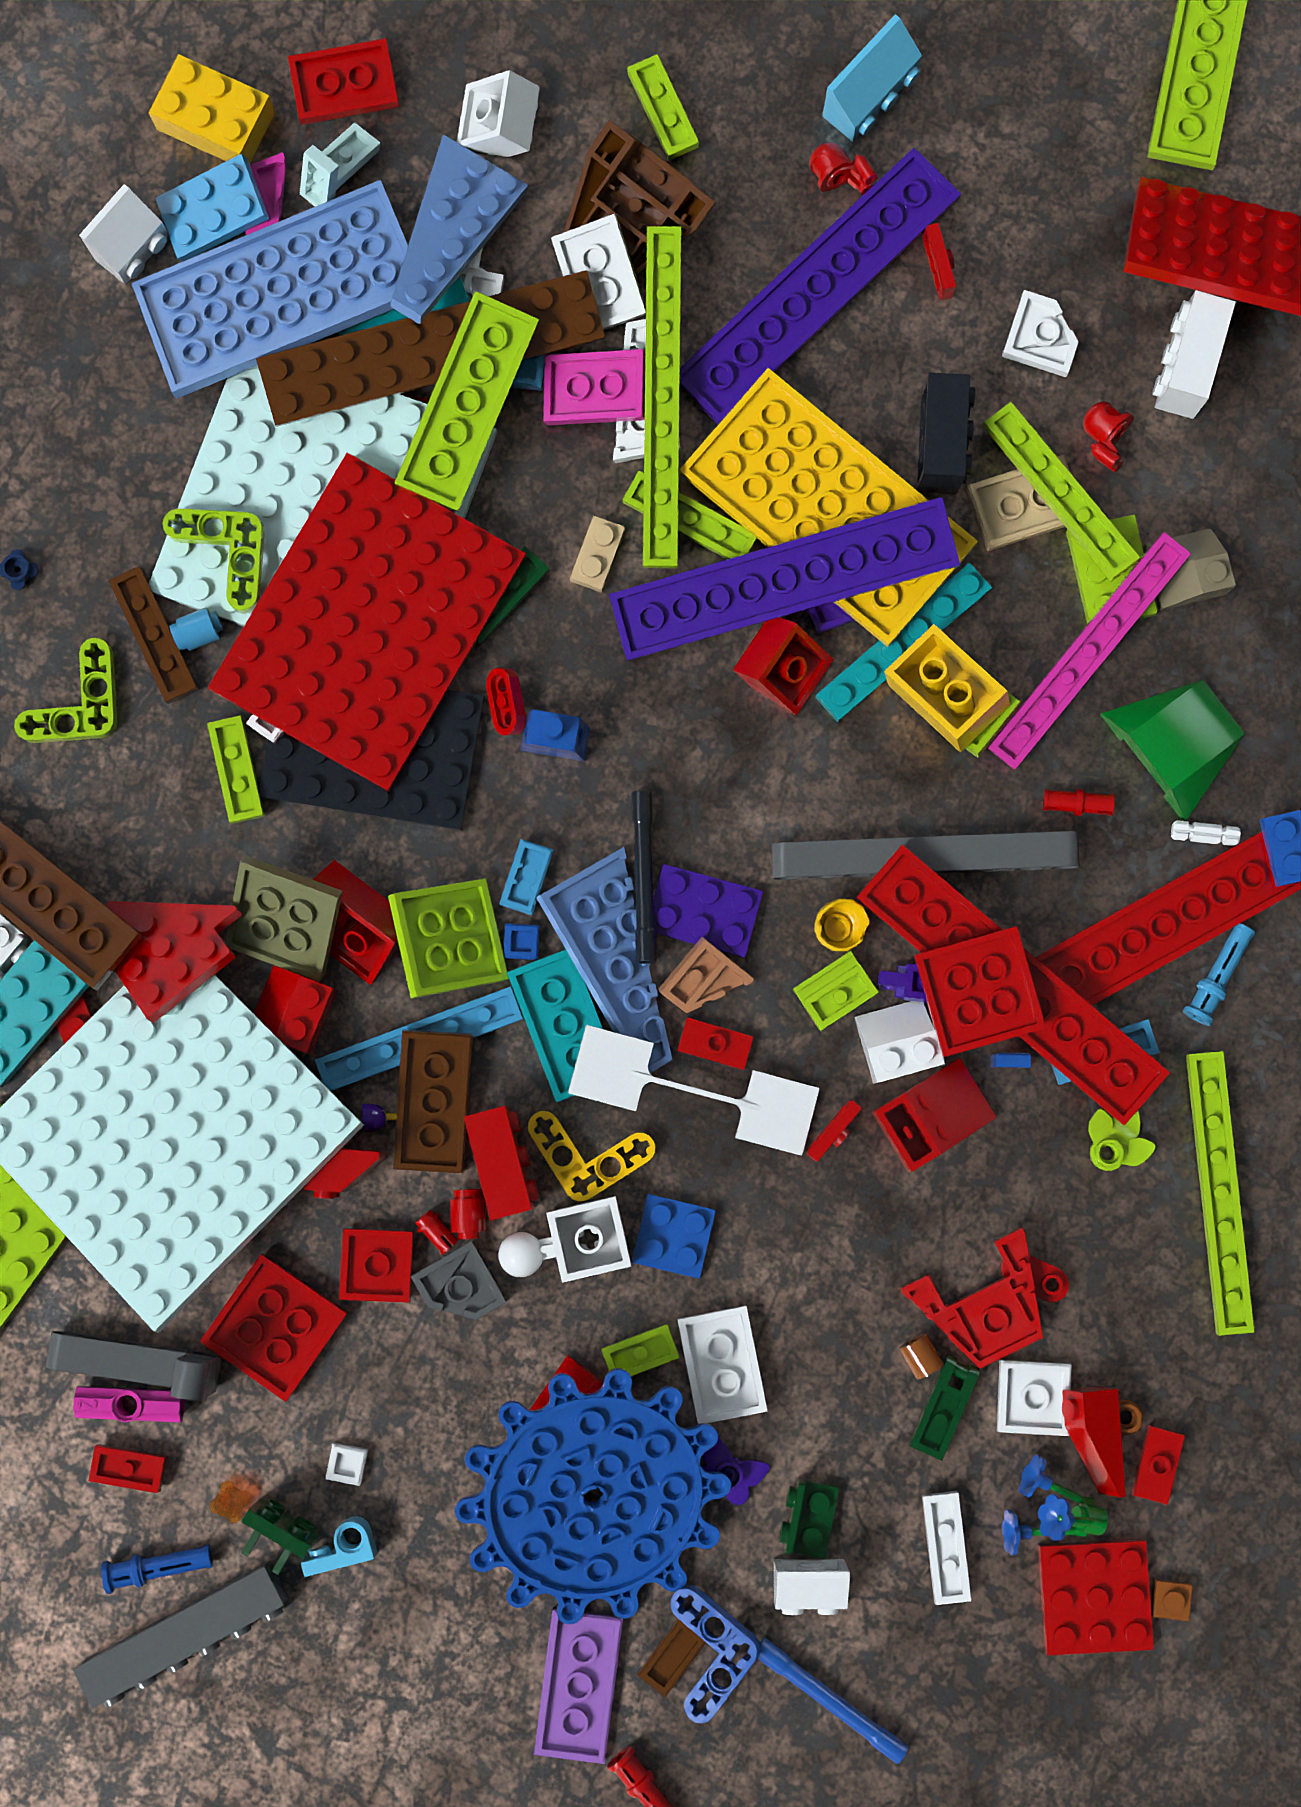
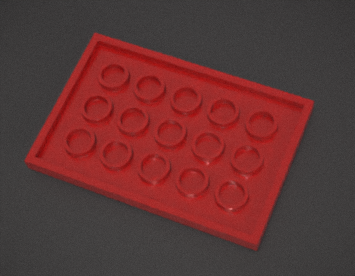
M1140 177L1136 190L1123 272L1301 316V216L1288 211L1282 212L1265 208L1256 203L1249 204L1233 200L1224 195H1213L1197 191L1192 187H1181L1165 183L1159 179Z

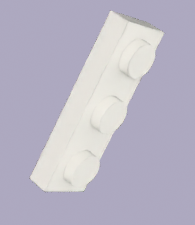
M951 1491L922 1495L934 1603L942 1605L971 1601L959 1493Z

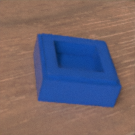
M505 923L504 959L538 960L540 925Z
M994 1053L991 1055V1068H1031V1055L1029 1053Z

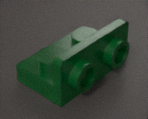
M797 1478L795 1487L789 1486L785 1507L791 1508L788 1522L782 1521L778 1540L779 1543H784L783 1549L785 1554L792 1555L795 1552L826 1559L839 1493L838 1486Z

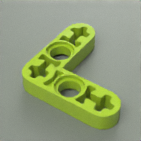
M173 509L169 511L164 517L163 529L175 542L230 545L226 590L227 601L238 613H251L260 600L265 530L260 519L249 512ZM179 518H182L186 524L196 525L195 518H199L197 522L199 535H195L196 531L193 528H182L181 533L177 534L172 524H177ZM211 519H219L223 523V529L217 536H208L205 533V525ZM249 521L254 528H257L256 531H252L249 534V543L251 546L256 545V549L247 546L238 547V544L245 545L246 539L243 532L240 531V527H246ZM245 554L252 555L255 559L254 567L248 572L239 571L236 565L238 558ZM236 577L244 580L254 579L253 583L246 581V591L252 597L251 599H246L244 605H241L235 599V595L242 593V583L235 581Z
M90 638L83 642L80 647L82 706L23 711L17 716L14 724L15 732L20 738L30 743L98 739L109 737L114 733L117 728L114 654L109 644L100 638ZM96 646L102 652H105L104 655L99 656L98 663L99 668L102 670L106 669V673L96 671L95 661L88 657L89 653L95 651ZM96 679H103L107 683V691L100 697H93L89 690L91 683ZM90 703L100 705L108 703L107 707L101 705V714L108 719V723L102 724L101 730L92 724V720L98 719V709L95 706L90 707ZM64 715H71L75 721L73 730L68 733H61L57 728L58 720ZM33 718L38 724H49L51 734L48 735L49 730L44 727L35 728L33 735H31L30 732L24 729V725H29L30 719Z

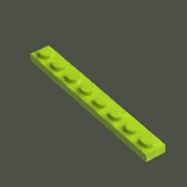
M1224 1051L1187 1054V1071L1216 1335L1254 1333Z

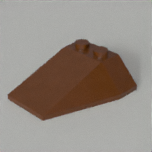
M608 120L589 148L564 232L615 214L637 276L647 268V226L681 227V242H683L698 230L717 202L651 149L614 122Z

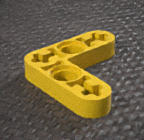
M548 1111L537 1112L528 1122V1130L532 1139L568 1196L575 1201H586L647 1163L655 1153L653 1139L645 1133H635L590 1162L585 1163L560 1121L553 1113ZM539 1117H542L545 1121L549 1119L553 1121L550 1131L554 1137L559 1132L564 1137V1140L553 1143L548 1150L543 1146L544 1142L549 1141L546 1135L535 1132V1128L538 1126L536 1120ZM638 1138L640 1142L647 1140L650 1145L646 1149L648 1155L644 1158L639 1154L633 1156L629 1160L634 1165L627 1168L624 1158L616 1150L623 1146L625 1153L633 1149L632 1141ZM559 1146L568 1147L573 1154L572 1160L567 1166H559L553 1161V1151ZM606 1157H614L620 1162V1172L614 1177H607L601 1172L600 1164ZM593 1165L597 1176L604 1184L597 1187V1182L594 1181L587 1186L588 1194L583 1196L581 1192L574 1193L571 1189L575 1185L573 1179L579 1176L583 1180L592 1175L587 1171V1168Z

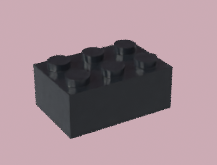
M928 373L921 392L916 486V490L920 493L957 495L961 484H966L967 475L971 474L972 454H966V452L968 451L969 441L973 439L974 420H968L970 416V409L974 407L975 387L970 386V375Z

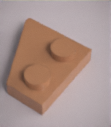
M702 936L658 990L681 1010L688 1013L701 1007L706 1001H714L725 996V992L742 984L745 986L751 984L754 978Z

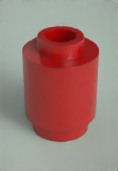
M481 1189L453 1190V1199H450L451 1233H458V1239H478L479 1232L486 1231L485 1198L481 1196Z

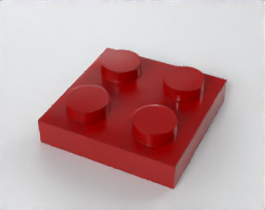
M344 1228L342 1235L339 1300L410 1303L414 1231Z

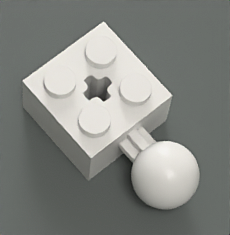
M616 1196L548 1211L546 1214L552 1237L538 1240L529 1233L516 1232L503 1240L498 1253L502 1268L508 1274L515 1277L530 1276L539 1269L543 1260L556 1257L562 1283L632 1266ZM585 1229H591L592 1234L598 1233L599 1239L594 1242L593 1248H589L587 1243L580 1242V1237L585 1235Z

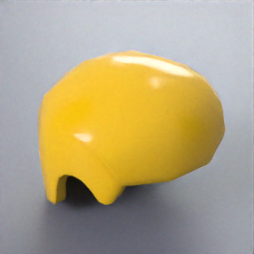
M835 899L827 902L817 913L814 932L820 944L829 950L849 951L863 942L870 920L864 906L855 900Z

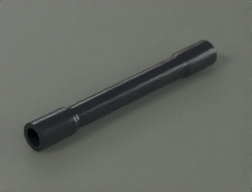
M635 791L631 793L632 824L634 826L637 926L635 931L636 963L652 964L657 962L653 914L652 792Z

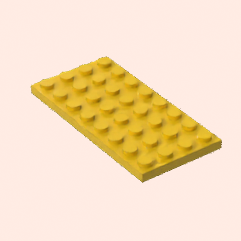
M769 368L765 370L679 469V474L767 547L929 501ZM948 517L958 558L961 563L977 545L978 541ZM957 567L834 603L885 646L889 647Z

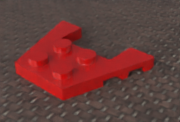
M1023 1226L994 1240L1010 1271L1009 1275L950 1304L944 1302L930 1273L901 1287L902 1293L908 1299H911L925 1313L924 1315L929 1320H932L947 1334V1337L979 1368L989 1365L1043 1338L1027 1237Z

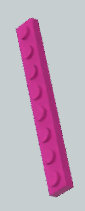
M1165 532L1161 533L987 748L1012 769H1016L1191 553Z

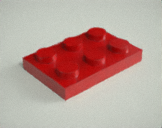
M386 38L287 56L301 125L399 107Z

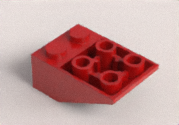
M958 1058L871 1111L907 1172L915 1171L997 1118L961 1058Z

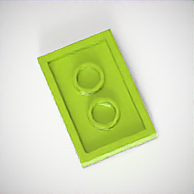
M1135 514L1110 519L1111 523L1141 559L1144 552ZM1067 529L1066 534L1088 624L1135 565L1111 582ZM1155 600L1150 603L1138 619L1157 614Z

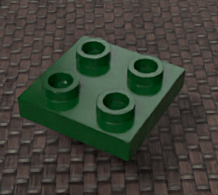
M260 1498L248 1509L241 1521L254 1529L241 1553L248 1557L261 1535L267 1537L285 1548L272 1572L279 1575L291 1554L293 1553L303 1559L313 1548L320 1534L314 1531L316 1526L309 1520L300 1516L294 1519L284 1513L285 1507L271 1498H267L266 1501Z

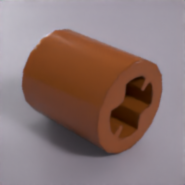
M927 1333L918 1335L899 1347L916 1380L934 1373L944 1365Z

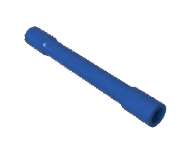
M764 1637L760 1641L761 1653L758 1660L775 1673L784 1676L866 1738L874 1748L895 1764L901 1762L908 1751L909 1746L857 1710L795 1663L787 1653Z

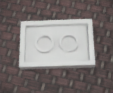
M615 214L551 237L563 276L587 270L603 330L646 315L645 302Z
M744 1305L677 1319L698 1424L766 1412L767 1406L747 1306Z

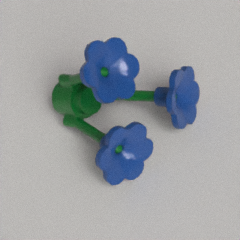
M1034 1455L1030 1464L1026 1465L1022 1472V1481L1018 1489L1019 1493L1026 1497H1031L1037 1487L1046 1491L1051 1489L1079 1503V1506H1075L1070 1512L1071 1506L1067 1499L1050 1494L1046 1498L1045 1504L1041 1505L1038 1510V1518L1041 1521L1040 1528H1031L1030 1525H1018L1016 1513H1013L1012 1510H1005L1002 1522L1005 1551L1009 1552L1010 1555H1017L1020 1540L1031 1539L1032 1536L1051 1537L1054 1541H1061L1064 1535L1085 1537L1087 1534L1100 1536L1107 1527V1511L1103 1507L1095 1506L1093 1498L1081 1496L1053 1482L1052 1477L1044 1474L1046 1459L1039 1455Z

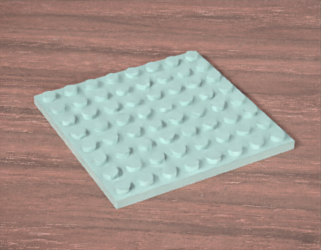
M258 365L230 376L224 385L177 509L249 512L260 519L265 530L261 598L345 454L348 452L396 480L427 404L398 394L276 427ZM493 428L459 511L457 512L445 507L464 519L496 437V428ZM179 518L178 523L172 524V527L177 531V534L181 533L182 528H193L197 536L199 535L197 530L199 518H195L196 525H188L182 518ZM211 519L205 525V533L208 536H217L223 529V523L219 519ZM250 521L247 522L246 527H240V531L243 532L246 539L245 545L238 544V547L247 546L256 549V545L251 546L249 543L250 532L257 529L253 527ZM167 535L149 582V586L155 595L196 610L207 607L209 613L216 611L219 618L241 626L245 625L251 613H238L227 601L226 590L230 545L179 543ZM249 554L240 556L236 563L237 569L241 572L250 571L254 567L255 559ZM236 577L235 581L242 583V593L235 595V599L241 605H244L245 600L252 597L246 591V581L253 583L254 579L244 580Z
M213 975L154 1023L145 1017L126 987L123 986L0 1107V1165L154 1332L159 1333L364 1124L216 975Z

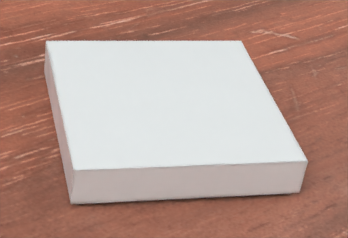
M999 1360L997 1431L1069 1436L1062 1414V1390L1071 1389L1072 1365L1070 1363Z

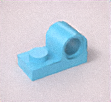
M351 1516L345 1519L334 1534L335 1549L331 1550L330 1545L311 1549L309 1551L310 1556L305 1557L301 1562L304 1577L373 1560L378 1551L369 1523L359 1516ZM345 1529H357L361 1534V1542L358 1544L349 1543L344 1537Z

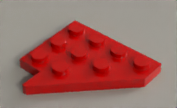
M109 901L105 904L106 907L142 935L114 971L145 1017L152 1023L156 1022L236 958L219 934L243 915L235 906Z

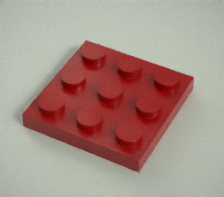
M1017 926L914 954L943 1057L1046 1029Z
M261 1253L200 1342L277 1397L287 1402L348 1312L264 1253Z
M1128 1539L1038 1544L1044 1644L1047 1656L1154 1650L1146 1540Z

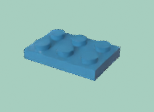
M239 154L155 198L177 259L182 262L270 219L248 159L243 154Z

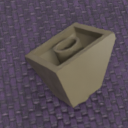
M1211 528L1172 537L1191 554L1157 595L1160 610L1224 596L1236 586L1228 553ZM1154 542L1144 544L1145 553Z

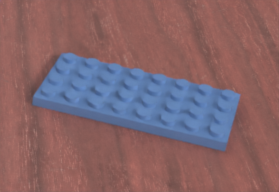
M378 180L131 284L171 392L177 399L257 366L256 358L310 344L392 310V296L408 244L381 180Z

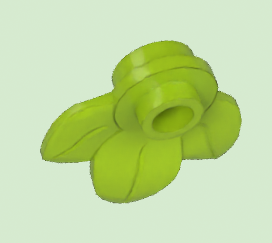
M1098 1109L1091 1117L1088 1125V1132L1093 1141L1090 1148V1158L1097 1168L1112 1171L1119 1168L1122 1164L1137 1166L1152 1155L1156 1147L1155 1144L1138 1137L1140 1131V1115L1138 1111L1125 1126L1114 1117L1111 1118L1102 1109ZM1106 1146L1110 1147L1113 1152L1109 1160H1105L1101 1155L1102 1149Z

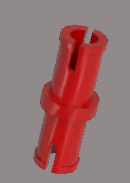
M1077 788L1075 792L1044 789L1043 811L1073 812L1074 816H1081L1082 813L1113 816L1115 794L1084 793L1083 789Z

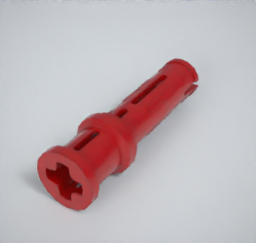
M632 1746L625 1747L610 1760L607 1769L610 1772H615L625 1784L628 1796H632V1798L637 1797L644 1807H673L653 1783L655 1778L652 1771L645 1770L634 1756L635 1750Z

